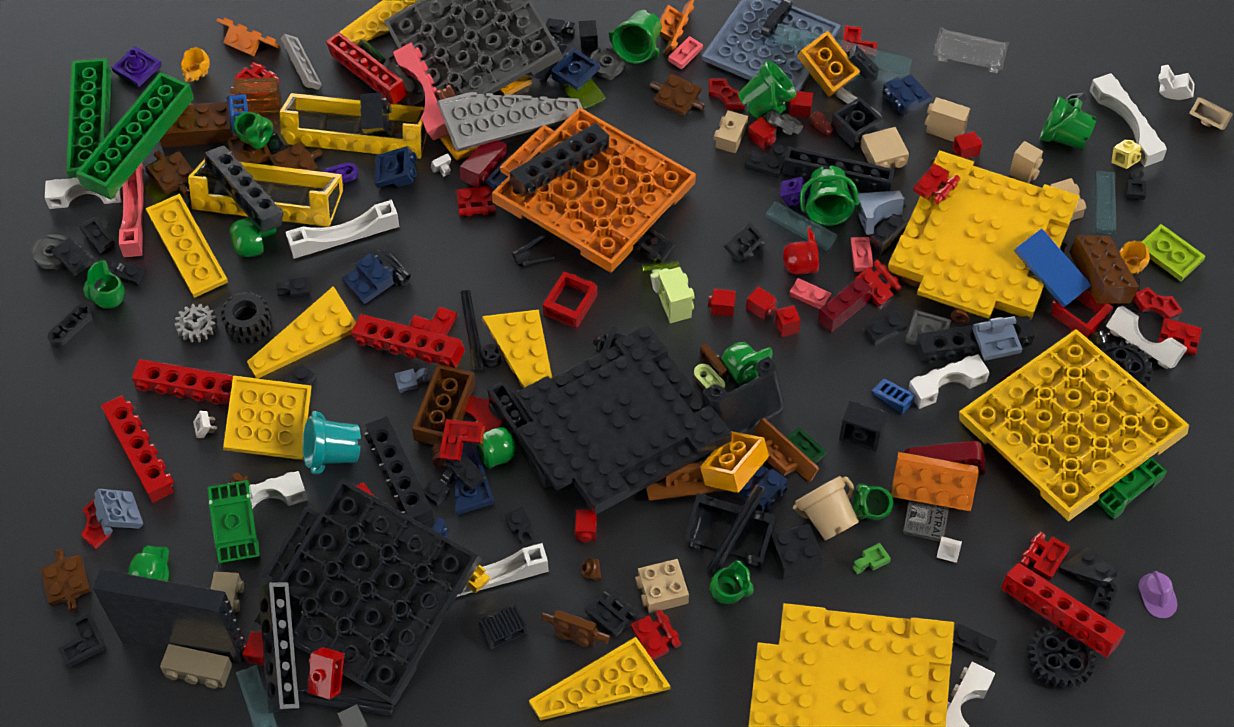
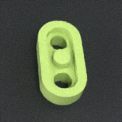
M699 364L695 367L694 379L704 390L714 385H719L725 389L724 380L711 366Z

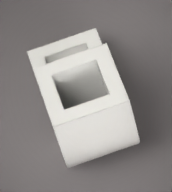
M1169 65L1161 66V73L1158 76L1160 94L1175 100L1192 98L1194 82L1189 73L1174 76Z

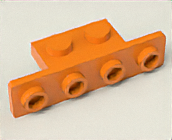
M689 0L682 12H679L670 5H667L660 18L662 25L660 36L668 41L663 52L667 55L670 50L674 51L677 47L678 42L676 40L681 37L684 31L682 27L689 20L687 16L694 9V0Z
M225 17L223 20L219 18L216 20L229 27L223 43L255 56L261 41L278 49L280 48V45L275 43L276 40L269 36H266L265 39L261 37V33L255 30L249 32L247 31L248 27L239 23L235 26L233 25L234 21Z

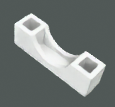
M78 178L49 180L45 183V200L49 209L68 207L73 199L84 194L96 195L104 204L122 202L123 186L110 200L81 187Z
M1123 306L1118 307L1106 325L1110 329L1109 332L1117 337L1122 336L1126 339L1125 342L1127 344L1131 343L1132 347L1138 346L1142 351H1145V356L1157 359L1160 366L1166 369L1168 367L1174 368L1187 350V347L1173 338H1168L1161 343L1146 340L1138 328L1139 316Z
M978 354L972 357L967 356L962 361L950 363L942 369H935L924 376L914 377L909 383L908 391L915 395L914 402L918 409L936 403L938 389L943 384L957 382L971 389L987 382L989 370Z
M299 471L288 472L284 476L270 478L265 482L250 485L253 498L251 499L252 509L257 503L268 498L280 499L288 506L308 500Z
M974 662L971 663L969 668L964 667L960 679L963 681L960 685H955L951 696L954 698L947 705L946 727H969L962 717L961 705L969 699H984L995 676L994 672Z

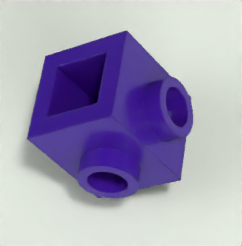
M802 177L782 181L781 197L787 206L800 204V191L805 184ZM808 187L805 191V202H807L808 200V194H810V187Z

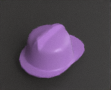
M1158 571L1144 575L1140 579L1139 590L1148 612L1157 618L1172 616L1176 612L1178 605L1169 577L1158 573Z

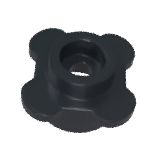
M1096 331L1092 333V337L1087 339L1092 340L1094 345L1108 341L1107 335L1110 332Z

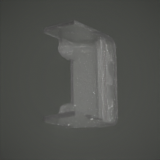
M940 27L933 55L937 56V60L947 62V59L986 67L989 72L998 73L999 70H1003L1009 42L1003 43L945 30L944 27Z

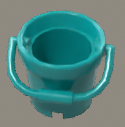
M313 411L312 416L306 421L303 433V457L306 467L311 468V473H322L326 464L357 462L361 447L358 446V439H361L359 426L357 424L326 421L322 413Z

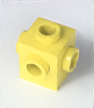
M1124 140L1117 144L1113 149L1111 163L1125 169L1131 167L1141 158V145L1136 144L1132 140Z

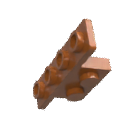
M765 418L761 419L754 432L757 436L765 439L769 454L766 461L782 476L796 470L805 480L811 482L819 467Z
M704 462L689 464L665 477V482L654 483L646 487L648 500L726 490L705 486L700 469Z

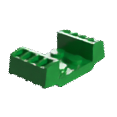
M1150 457L1101 493L1096 503L1111 518L1115 519L1123 513L1126 505L1148 487L1152 489L1160 483L1167 470Z
M245 480L207 487L218 563L260 556V545L256 536L251 502L253 498L249 481Z

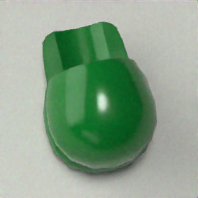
M244 112L236 118L234 130L242 142L259 150L271 138L273 124L269 119L262 117L260 114Z
M250 218L238 220L230 227L233 248L238 255L243 257H255L262 254L264 250L261 237L276 233V228L262 233Z
M101 260L93 264L88 270V280L83 288L85 297L104 309H113L119 306L125 296L122 282L117 276L111 274L106 261ZM102 279L101 285L95 289L96 281Z
M738 342L724 351L721 360L728 370L727 373L738 384H745L758 376L756 372L757 363L767 356L772 359L773 352L771 347L755 352L749 344Z
M495 428L484 432L483 443L477 444L481 463L487 469L509 462L514 458L517 450L514 437L505 428Z
M858 484L856 486L853 510L858 520L868 519L877 521L891 513L893 497L889 491L880 486H867L866 484Z
M150 545L144 547L142 553L136 554L132 559L128 574L168 581L169 569L167 562L169 549L167 547H154Z
M735 561L729 567L720 569L710 582V592L713 598L722 604H734L742 598L751 596L754 586L750 582L751 574L748 568L740 561Z

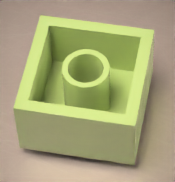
M680 267L659 272L658 295L669 322L673 323L692 318V310L694 309L692 299H695L693 289L688 287L686 273H683Z

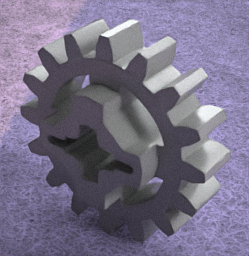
M192 304L190 309L184 307L185 312L179 311L180 317L175 318L177 322L175 327L178 335L182 336L183 340L189 338L190 342H193L194 339L201 342L203 337L207 340L208 334H214L212 329H217V318L214 311L210 310L209 306L203 308L202 304H199L198 307Z

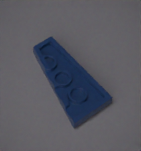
M464 442L462 452L486 476L475 443ZM454 474L456 515L495 504L488 480L471 492Z

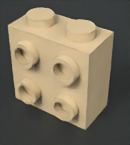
M936 97L934 103H930L927 113L930 115L927 116L925 125H927L926 133L954 142L955 136L964 134L970 108Z
M896 127L862 135L860 147L869 164L892 169L907 165L909 152Z
M678 559L638 568V576L635 577L637 588L642 589L643 607L647 606L649 613L689 603V593Z

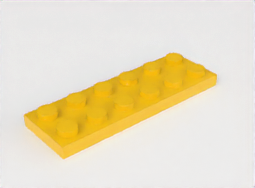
M180 194L146 208L151 221L194 298L228 283L227 277Z

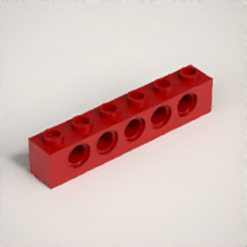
M340 32L326 41L333 58L378 93H382L394 105L408 95L402 79Z
M360 314L351 331L355 342L361 346L368 345L377 350L383 349L392 354H402L411 359L418 358L427 363L433 362L452 368L457 367L465 351L461 339Z
M139 359L132 380L135 388L141 391L149 390L158 394H171L179 398L188 397L196 401L204 400L214 404L229 405L233 375Z
M123 395L102 404L103 412L151 502L154 503L174 493L171 485L175 483L170 473L165 474L166 466L161 458L157 459L155 456L158 452L154 444L149 445L148 440H150L146 429L141 430L142 422L138 415H133L132 411L135 410L130 400L125 401Z
M1018 563L1005 576L1001 586L1003 591L1104 657L1108 658L1119 646L1125 633L1123 629L1022 564Z

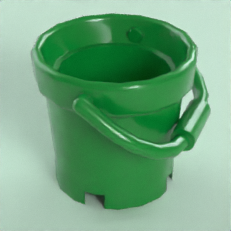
M647 10L637 11L627 21L618 25L614 31H609V40L614 51L621 59L633 64L658 59L659 49L656 48V41L660 36L662 25L660 19L654 13H646Z
M765 61L760 67V71L738 92L743 105L747 104L749 107L748 111L758 119L773 109L777 114L782 113L786 109V103L794 99L797 94L788 76L771 61Z
M1059 96L1056 98L1041 131L1040 140L1045 142L1053 141L1082 151L1086 146L1085 140L1087 141L1091 136L1097 117L1081 110L1082 101L1080 99L1065 100Z
M829 166V169L823 170V167H820L812 173L811 179L803 185L800 191L801 211L806 212L809 219L819 225L835 226L842 224L850 219L854 213V206L859 205L856 185L850 178L846 177L842 169ZM847 183L852 187L854 199L849 194ZM811 185L810 197L805 207V191Z

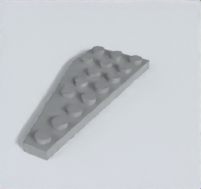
M469 92L438 100L437 102L456 151L538 130L543 125L549 127L564 123L579 107L582 108L579 99L574 98L548 99L542 96L540 98H532L526 95L504 94V96L493 95V93H486V95L477 94V92Z

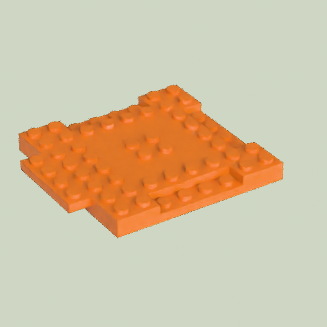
M579 107L557 130L554 131L545 125L540 127L500 166V172L508 177L492 192V202L520 219L523 217L530 219L580 249L583 257L612 273L633 250V245L672 204L676 205L695 184L696 174ZM597 123L610 135L609 148L606 151L597 154L591 160L583 162L577 168L569 170L563 176L552 180L549 184L538 188L532 194L522 197L510 185V171L587 127Z

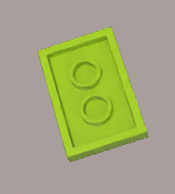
M1162 224L1142 241L1149 250L1150 259L1180 281L1184 280L1206 257Z

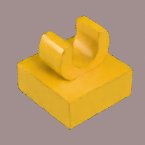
M480 565L475 569L466 585L474 593L478 592L490 580V577L485 574L486 570Z

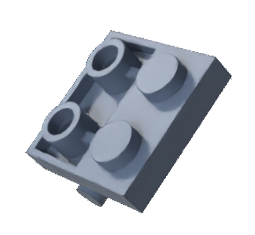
M1015 316L1007 318L998 317L989 319L987 322L973 324L972 329L984 361L1022 352L1020 341L1013 324H1016Z
M108 489L96 490L94 493L96 499L93 500L96 508L95 514L98 523L102 525L105 535H110L113 532L111 527L139 529L143 525L132 492Z

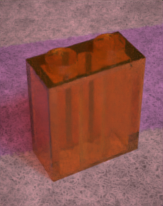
M277 78L234 79V85L230 89L231 96L246 94L248 112L260 115L280 114L282 99ZM234 101V105L241 104V101Z

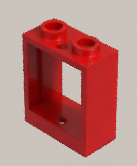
M564 271L543 303V315L577 329L597 297V285L589 280L581 279L575 274H569ZM565 285L586 293L576 311L555 303Z
M1087 289L1076 299L1097 314L1085 324L1064 309L1055 299L1051 304L1053 308L1050 315L1071 330L1077 329L1086 338L1091 337L1092 333L1096 332L1110 318L1113 307L1109 304H1097L1090 290Z

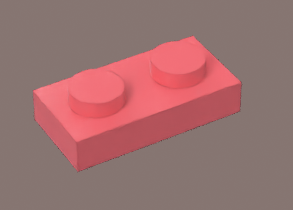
M689 36L668 56V61L683 69L703 49V44Z
M851 237L850 245L854 272H863L868 267L873 271L874 266L872 265L873 260L869 237Z
M798 278L790 290L789 296L820 309L828 303L831 293Z

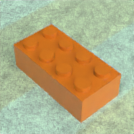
M898 452L891 495L896 498L971 511L978 478V466Z

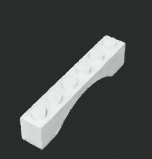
M1112 73L1093 79L1090 92L1096 101L1116 111L1130 125L1136 139V144L1141 145L1140 162L1146 167L1162 161L1167 150L1165 144L1161 142L1155 130L1147 123L1146 118L1142 116L1136 104L1129 98L1128 93L1120 86L1119 81L1115 79Z
M392 200L374 205L367 212L349 222L324 228L303 226L286 231V236L295 259L399 227V221Z
M543 544L522 548L501 561L483 566L486 570L485 574L490 577V580L480 590L549 572L548 560ZM465 586L461 595L472 593L473 591Z

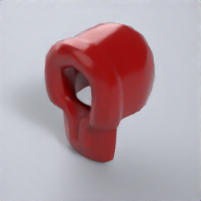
M807 226V242H795L784 247V266L791 274H815L819 271L818 246L815 242V234L809 226Z

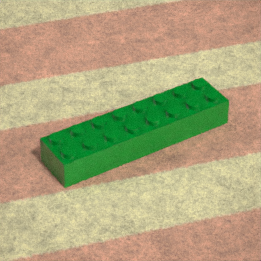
M107 58L72 61L66 165L69 179L78 178L76 172L110 131L112 71Z
M160 72L76 172L81 187L111 200L192 102L194 97L190 84Z

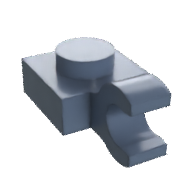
M422 368L414 373V369L395 373L400 393L418 389L417 383L430 381L427 368Z

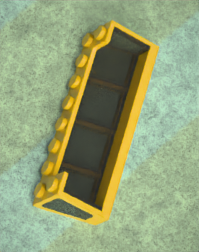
M291 93L280 111L281 134L290 145L302 142L304 146L372 154H382L408 146L412 152H415L417 158L421 159L427 136L426 128L421 119L425 107L391 104L392 112L389 113V120L392 121V131H389L390 136L383 137L366 135L361 130L360 100Z
M204 159L188 177L192 209L247 216L205 167ZM240 162L244 169L252 175L256 183L262 186L263 191L272 198L277 207L282 209V221L325 227L331 225L343 192L342 174Z

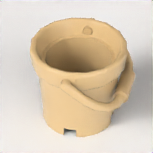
M838 476L796 500V505L793 506V510L799 516L812 521L824 541L859 522L849 501L855 488L846 476L843 478ZM846 484L849 486V492L847 495L844 490Z

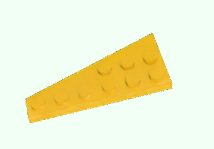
M382 0L341 30L340 33L356 45H358L361 39L368 41L389 33L390 31L384 20L419 0Z
M334 286L247 361L256 379L351 335L356 322Z
M539 310L482 316V321L487 325L493 339L496 340L505 360L519 379L518 382L521 387L525 388L546 376H549L550 379L552 378Z
M637 637L530 699L529 704L538 718L544 720L670 690L671 686Z

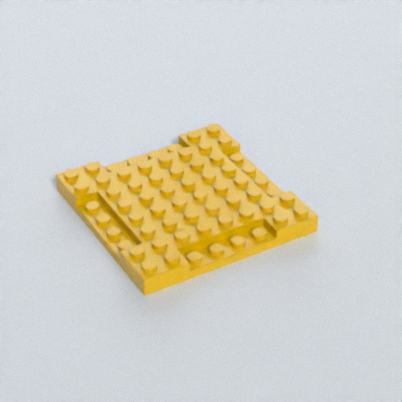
M1077 329L959 411V421L985 445L989 443L1041 491L1040 496L1068 522L1096 502L1101 493L1154 454L1160 455L1187 435L1189 429L1188 423Z

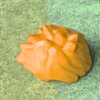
M194 47L186 50L181 61V70L186 82L198 81L199 77L203 78L205 74H208L210 58L203 49Z
M1129 241L1119 251L1131 274L1142 272L1149 263V250L1141 241Z

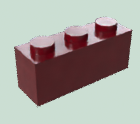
M497 140L480 145L460 166V180L479 188L507 158V144Z
M858 277L819 309L818 322L832 333L870 302L873 288Z

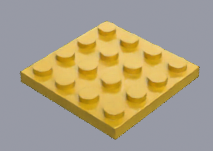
M233 376L223 450L303 460V433L308 419L311 386Z

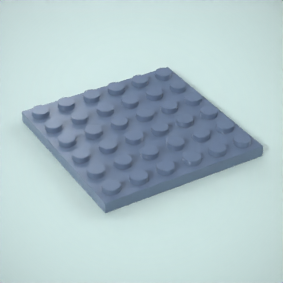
M741 0L702 55V60L748 80H751L760 71V67L765 61H771L788 76L795 90L800 91L811 74L797 58V55L803 48L826 31H829L835 39L841 29V25L792 5L790 13L774 34L768 38L761 35V29L781 1Z

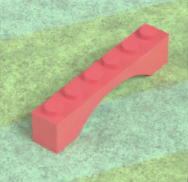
M411 42L394 51L393 54L403 73L413 77L423 85L425 108L421 119L427 133L434 141L449 132L437 106L439 95L437 88L432 86L434 80L430 73L427 74L426 72L429 69L425 61L420 59L423 57L418 47L415 48Z
M142 163L123 185V219L119 229V246L123 257L142 256L144 167Z

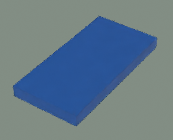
M1042 228L1014 250L1033 274L1044 283L1047 290L1063 308L1091 286L1090 282Z

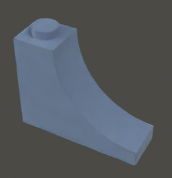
M900 190L859 193V205L856 206V211L866 235L874 234V226L879 221L892 216V214L903 215V208H906V199L902 196Z

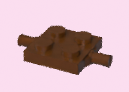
M670 74L662 85L655 81H652L650 84V88L658 90L654 103L683 117L692 107L698 108L701 111L705 108V104L697 101V97L701 93V87L680 77Z
M237 135L226 139L230 151L238 162L259 164L270 160L269 156L271 155L267 145L256 150L249 144L242 142Z
M299 142L269 156L272 165L277 167L318 171V167L313 159L323 154L320 148L310 153L305 149L302 142Z
M161 151L155 152L154 156L158 161L147 166V170L165 195L172 191L181 190L185 197L187 194L189 196L190 190L187 187L189 184L188 177L194 170L179 151L168 157H164Z
M58 549V551H54L57 561L40 568L48 602L51 606L67 603L69 612H74V610H78L75 599L91 592L83 558L80 554L65 558L63 549Z
M556 610L554 616L545 612L542 614L541 621L552 624L555 634L560 639H570L580 646H590L594 648L596 640L606 644L610 640V635L599 632L596 628V623L559 610Z

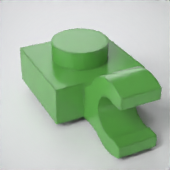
M878 543L862 552L863 558L854 561L855 566L852 568L856 574L863 572L869 566L874 571L890 563L891 558L882 545Z

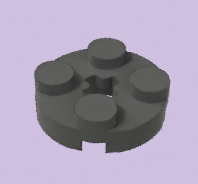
M606 47V50L597 49L590 56V59L600 64V69L595 75L607 80L614 79L624 68V60L616 54L612 47Z
M772 110L769 115L768 123L773 126L778 125L782 127V131L786 134H798L803 128V125H800V121L786 113L779 115L775 110Z
M48 235V238L44 240L39 239L32 248L35 263L45 269H61L63 264L53 254H48L47 252H51L52 249L66 239L59 235Z

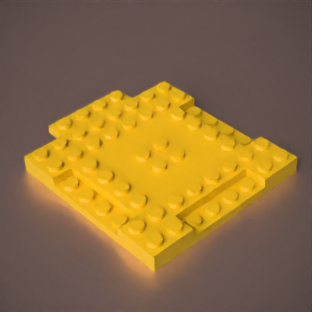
M939 150L934 163L950 172L948 178L958 175L960 177L958 186L948 193L947 199L939 205L934 203V196L929 200L922 196L919 197L903 235H901L889 261L888 272L921 282L917 295L988 319H990L993 309L996 308L1020 317L1029 316L1031 320L1045 286L1014 250L1041 228L1060 248L1080 195L1044 184L1043 188L973 166L974 161ZM941 185L938 189H943L945 186Z
M783 603L779 645L758 643L749 727H946L954 622L912 617L911 619L894 618Z

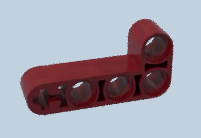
M977 441L912 447L904 451L907 454L978 466V476H982L986 472L985 453L981 443Z

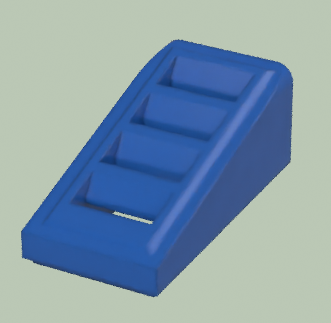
M246 94L226 97L232 133H235V116L248 112ZM233 101H241V104L233 105ZM242 108L243 111L234 112V109Z
M884 378L871 392L900 414H903L914 403L915 399L914 394ZM883 386L887 387L883 392L880 391Z

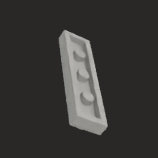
M284 34L280 39L303 85L307 88L319 90L322 84L297 37Z

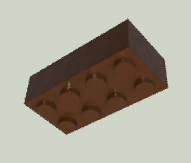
M227 102L189 104L160 139L162 148L227 143V138L234 137V133L231 130Z
M1077 235L1069 253L1078 270L1090 282L1089 290L1096 303H1131L1139 286L1112 238L1106 235Z
M437 364L412 427L415 441L431 445L442 443L446 419L463 420L469 399L476 386L474 373Z

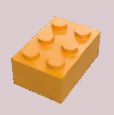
M826 31L807 45L797 55V58L828 97L860 73L829 31Z
M731 431L732 441L714 450L700 466L705 486L739 493L767 460L769 454L763 437Z

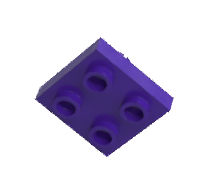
M134 46L111 68L115 74L140 87L162 64L157 58Z

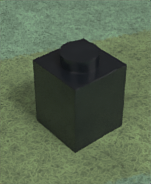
M596 20L579 21L581 48L598 47Z

